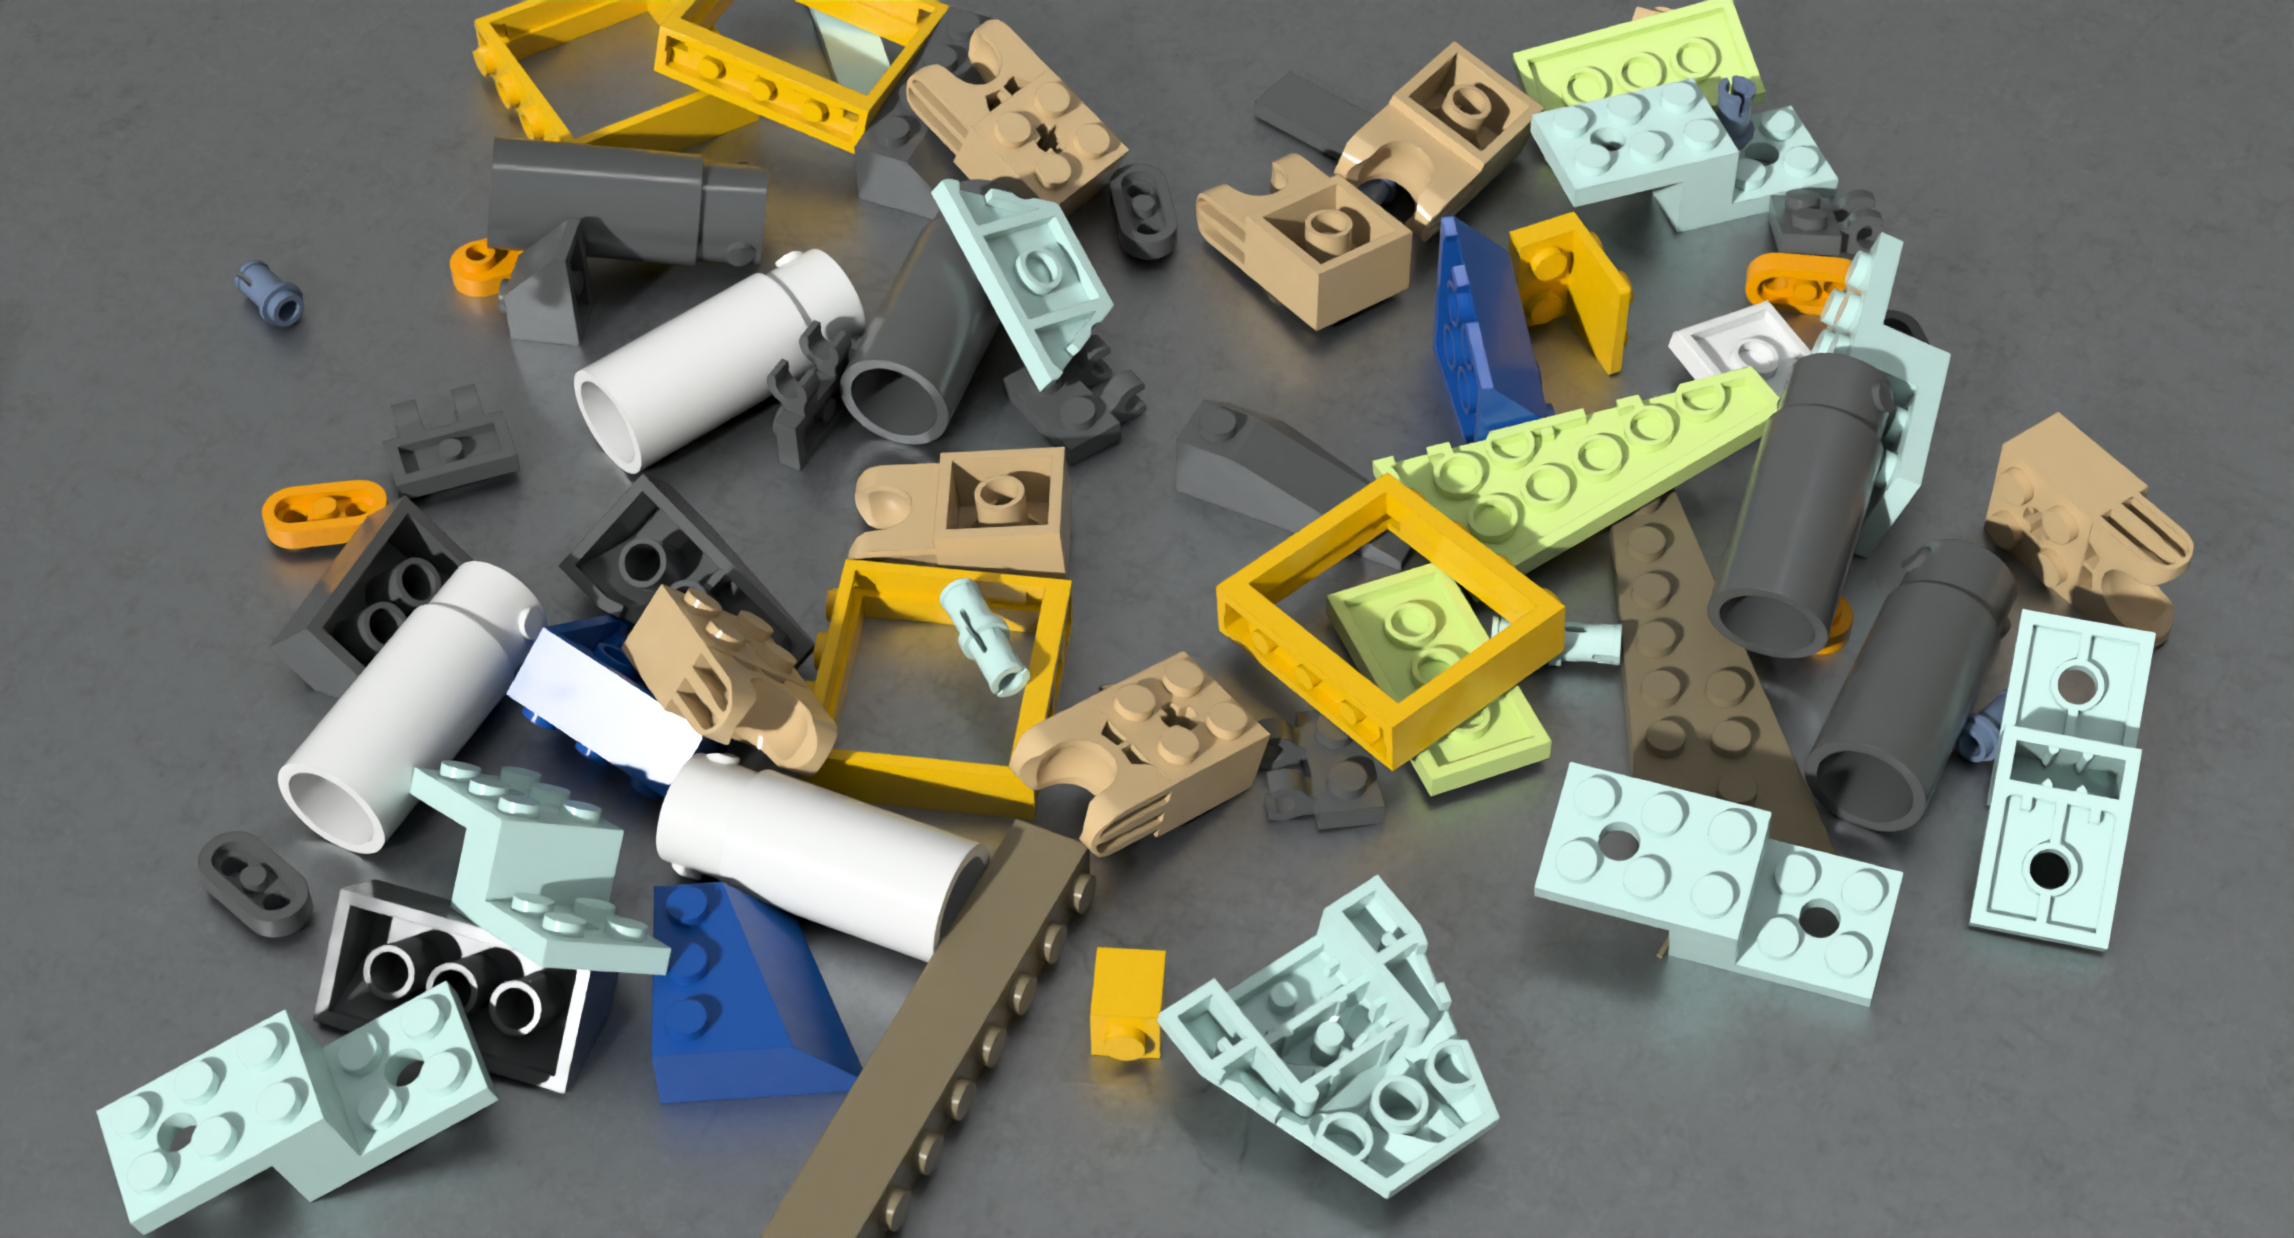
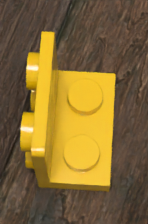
M1574 211L1510 231L1508 252L1510 253L1527 328L1566 316L1608 375L1620 372L1624 347L1628 344L1626 327L1629 305L1633 302L1634 294L1627 274L1622 270H1617L1604 253V248L1598 235L1593 231L1589 232Z

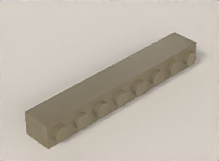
M1019 819L1014 821L760 1238H884L888 1229L897 1231L900 1228L910 1207L912 1188L921 1174L928 1176L935 1169L943 1150V1136L953 1119L961 1121L966 1116L975 1095V1081L984 1066L992 1068L997 1063L1005 1046L1008 1025L1015 1013L1019 1015L1026 1013L1036 992L1037 976L1045 962L1049 964L1055 963L1065 944L1068 923L1075 912L1083 914L1092 900L1096 887V877L1090 874L1089 849L1082 842Z

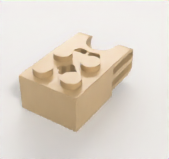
M998 19L982 23L974 30L970 39L968 57L983 78L985 84L974 85L964 82L955 77L945 67L938 64L925 66L908 79L906 94L907 101L912 110L956 155L953 162L970 180L981 179L999 183L1013 190L1026 200L1037 198L1058 203L1065 217L1069 216L1110 184L1111 176L1118 170L1129 152V149L1052 69L1007 24Z
M1453 41L1392 96L1389 104L1352 136L1347 142L1333 173L1335 175L1339 174L1356 188L1372 179H1387L1403 186L1411 194L1415 202V212L1407 220L1405 226L1425 242L1440 230L1441 217L1455 216L1521 154L1531 135L1532 114L1541 113L1545 108L1457 42Z
M1290 153L1271 162L1270 195L1254 196L1245 194L1227 184H1220L1197 195L1196 216L1199 231L1203 237L1315 331L1409 288L1413 232L1342 176L1337 174L1333 177H1328L1297 153Z
M2056 412L2003 443L1984 524V530L1990 534L1994 542L2012 553L2034 572L2041 583L2051 587L2090 621L2156 633L2154 648L2163 644L2168 639L2173 625L2175 609L2172 601L2157 585L2172 581L2187 572L2193 556L2194 543L2191 536L2182 527L2146 498L2149 486L2060 412Z
M1065 447L940 453V463L875 466L865 470L857 480L855 488L857 510L869 526L882 530L869 531L857 536L850 547L848 559L1068 580L1072 497Z
M664 584L660 585L621 649L664 711L686 719L692 729L699 735L724 745H729L731 738L763 751L778 767L805 778H811L817 773L834 746L837 738V727L834 720L794 668L797 663L795 657L777 645L770 637L774 630L768 623L744 610H741L737 616L722 610L721 605L712 597L695 588H689L684 594Z
M1182 651L1028 729L1016 745L1009 768L1031 790H1040L1056 784H1074L1094 794L1095 797L1089 802L1083 832L1079 836V840L1099 858L1111 855L1150 833L1157 838L1251 788L1271 734L1185 651Z

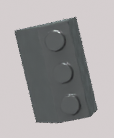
M403 496L366 517L269 646V649L315 691L340 699L417 607L428 604L460 565L474 560L409 498Z

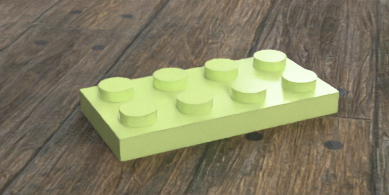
M1708 0L1513 53L1512 64L1521 90L1545 108L1543 112L1694 78L1715 114L1718 103L1719 82L1726 77L1730 81V94L1732 76L1746 77L1755 84L1756 93L1752 105L1764 102L1766 93L1733 0Z
M1433 563L1326 595V614L1359 672L1397 703L1490 639L1455 580ZM1516 684L1410 759L1429 795L1432 797L1548 759L1551 754L1552 741L1518 684Z

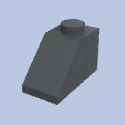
M568 218L518 255L510 279L504 278L502 280L498 293V308L501 314L507 315L511 339L580 346L594 308L581 219Z

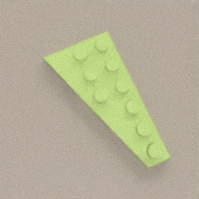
M1749 366L1681 383L1674 393L1641 400L1639 394L1617 399L1616 407L1590 414H1585L1584 408L1489 431L1486 440L1451 448L1449 442L1426 447V455L1395 462L1394 456L1373 460V474L1378 479L1388 472L1408 488L1416 489L1425 497L1430 505L1450 520L1462 523L1474 538L1494 553L1507 557L1515 568L1525 575L1762 437L1767 420L1777 411V402L1780 397L1756 370ZM1464 588L1476 603L1480 601L1479 598Z

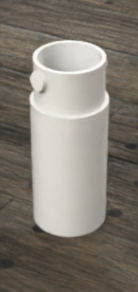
M811 249L805 253L802 251H791L775 263L777 268L765 275L755 273L579 370L574 377L577 402L590 431L604 452L621 469L628 473L636 474L773 396L767 385V376L781 359L788 361L790 374L799 381L814 366L803 354L799 346L800 336L814 320L820 322L821 333L830 343L841 330L847 332L851 339V348H853L856 342L863 337L866 323L859 297L842 268L828 254L819 249Z
M469 561L460 565L428 604L417 607L280 769L278 785L285 801L293 812L313 831L341 848L362 854L378 852L420 801V799L409 793L414 768L440 770L442 761H452L508 692L514 681V673L526 659L542 628L548 626L546 613L535 595L516 577L497 566L481 561Z
M697 753L683 764L673 779L664 799L656 833V846L660 858L672 863L673 869L679 875L696 880H702L703 875L712 877L772 907L927 963L990 862L989 850L985 844L774 770L766 769L759 773L739 766L740 758L732 754Z

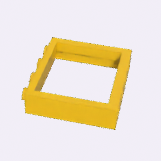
M526 0L474 20L479 48L472 52L478 69L483 76L491 75L493 77L499 96L506 108L515 107L518 111L522 127L529 139L680 152L760 120L759 114L700 90L575 139L518 62L521 59L649 12L660 26L682 0ZM714 25L710 28V31L720 34Z
M682 0L660 25L654 71L855 154V145L950 6L936 0H793L905 46L868 95L710 31V28L734 0Z
M1388 472L1216 586L1219 631L1391 771L1398 769L1564 651L1566 606L1561 603L1559 598L1549 589L1539 587L1519 572L1507 557L1494 553L1474 538L1462 523L1450 520L1430 505L1419 491L1414 488H1408ZM1387 529L1511 623V625L1399 703L1394 701L1275 605Z
M845 559L839 588L828 590L826 620L830 621L828 632L819 631L816 636L814 647V668L818 670L816 681L806 680V684L834 720L838 731L865 617L954 625L946 609L944 610L941 606L939 597L943 589L951 582L960 578H970L978 584L980 593L992 613L1001 616L1010 631L1036 633L1028 669L1030 679L1024 689L1011 754L1012 757L1021 736L1028 729L1056 715L1074 623L1072 580ZM833 748L816 774L811 778L800 776L802 781L869 804L1028 820L1036 819L1041 789L1031 790L1010 770L1009 766Z

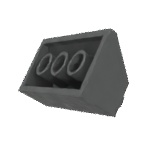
M954 7L948 8L854 147L859 199L934 220L940 209L931 194L934 188L942 180L949 178L958 180L959 183L970 180L953 162L956 155L912 110L907 101L906 85L911 75L925 66L934 64L945 67L955 77L964 82L974 85L985 84L983 78L968 57L969 44L974 30L985 21L994 20L995 18Z
M377 879L340 888L313 1021L352 1032L447 981L458 993L488 1072L564 1094L571 1090L610 1015L619 972L540 967L450 908L452 900Z

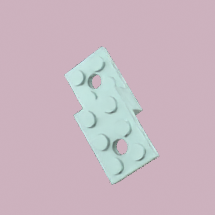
M1694 78L1532 114L1530 132L1573 207L1651 190L1675 232L1680 233L1769 212L1770 195L1786 196V192L1793 189L1812 190L1820 193L1821 197L1824 198L1836 196L1838 177L1792 106L1752 114L1750 120L1755 127L1753 139L1743 149L1738 150ZM1601 145L1613 146L1618 150L1608 151L1605 147ZM1758 159H1760V160H1765V161H1768V162H1770V163H1772V164H1771V165L1764 166L1762 163H1760V162L1757 161V160H1758Z
M1881 232L1868 253L1862 250L1856 253L1845 277V284H1847L1845 289L1841 291L1834 288L1830 293L1820 316V321L1827 324V328L1822 330L1811 351V354L1837 353L1862 360L1883 373L1894 389L1895 408L1890 412L1881 441L1884 449L1883 460L1854 552L1866 559L1869 558L1921 486L1951 354L1884 325L1904 241Z
M2022 609L1986 803L1990 807L1968 926L2102 952L2108 949L2142 749H2137L2136 746L2156 633ZM2070 670H2080L2087 673L2095 683V696L2084 704L2077 705L2067 702L2058 690L2059 677ZM2050 852L2062 857L2069 869L2067 882L2057 889H2045L2035 883L2030 874V863L2036 855Z
M451 760L442 761L440 770L414 768L409 793L467 828L450 908L540 967L666 975L672 948L647 934L648 925L645 923L617 916L615 914L616 906L609 903L624 830L601 818L602 809L600 807L570 800L571 791L559 786L540 783L541 774L529 769L504 766L501 769L500 776L481 774L482 769L478 766Z
M1570 762L1534 892L1536 897L1668 930L1670 956L1870 1007L1904 872L1769 839L1772 815L1770 811ZM1625 831L1637 839L1639 849L1630 859L1615 861L1602 853L1599 847L1601 840L1611 832ZM1822 907L1830 910L1837 917L1839 927L1835 933L1828 937L1816 938L1810 936L1802 929L1799 919L1808 909Z
M444 981L325 1047H322L284 1009L96 1112L130 1224L143 1235H146L271 1166L288 1180L309 1202H312L499 1099L458 993L447 981ZM417 1061H424L420 1075L415 1081L405 1086H396L398 1076L405 1067ZM197 1125L191 1142L183 1149L171 1152V1145L176 1135L186 1127Z

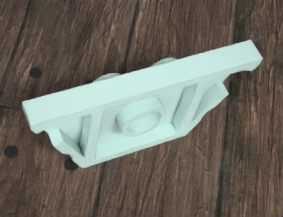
M950 178L942 180L931 194L1039 392L1045 391L1059 379L1063 369L1072 357L1081 350L1090 338L1091 332L1103 321L1114 304L1058 203L1037 198L1021 199L1011 192L991 188L985 195H979L960 190L958 180Z

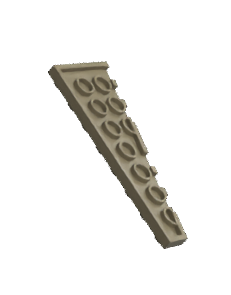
M1673 488L1609 525L1617 624H1622L1620 657L1631 777L1770 811L1772 815L1769 839L1837 855L1746 649L1724 637L1709 620L1707 606L1715 579Z

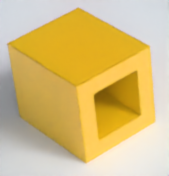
M1097 947L1090 1010L1091 1055L1110 1056L1124 1061L1138 1058H1161L1163 1028L1158 1024L1157 1018L1158 1014L1165 1010L1166 951Z

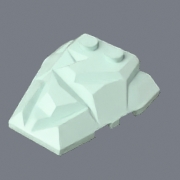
M1378 875L1324 908L1317 935L1226 992L1214 978L1158 1014V1024L1201 1076L1387 1200L1497 1126L1500 1119L1468 1039H1460L1449 1013L1452 1000L1444 982L1437 983L1425 954L1429 944L1423 929Z

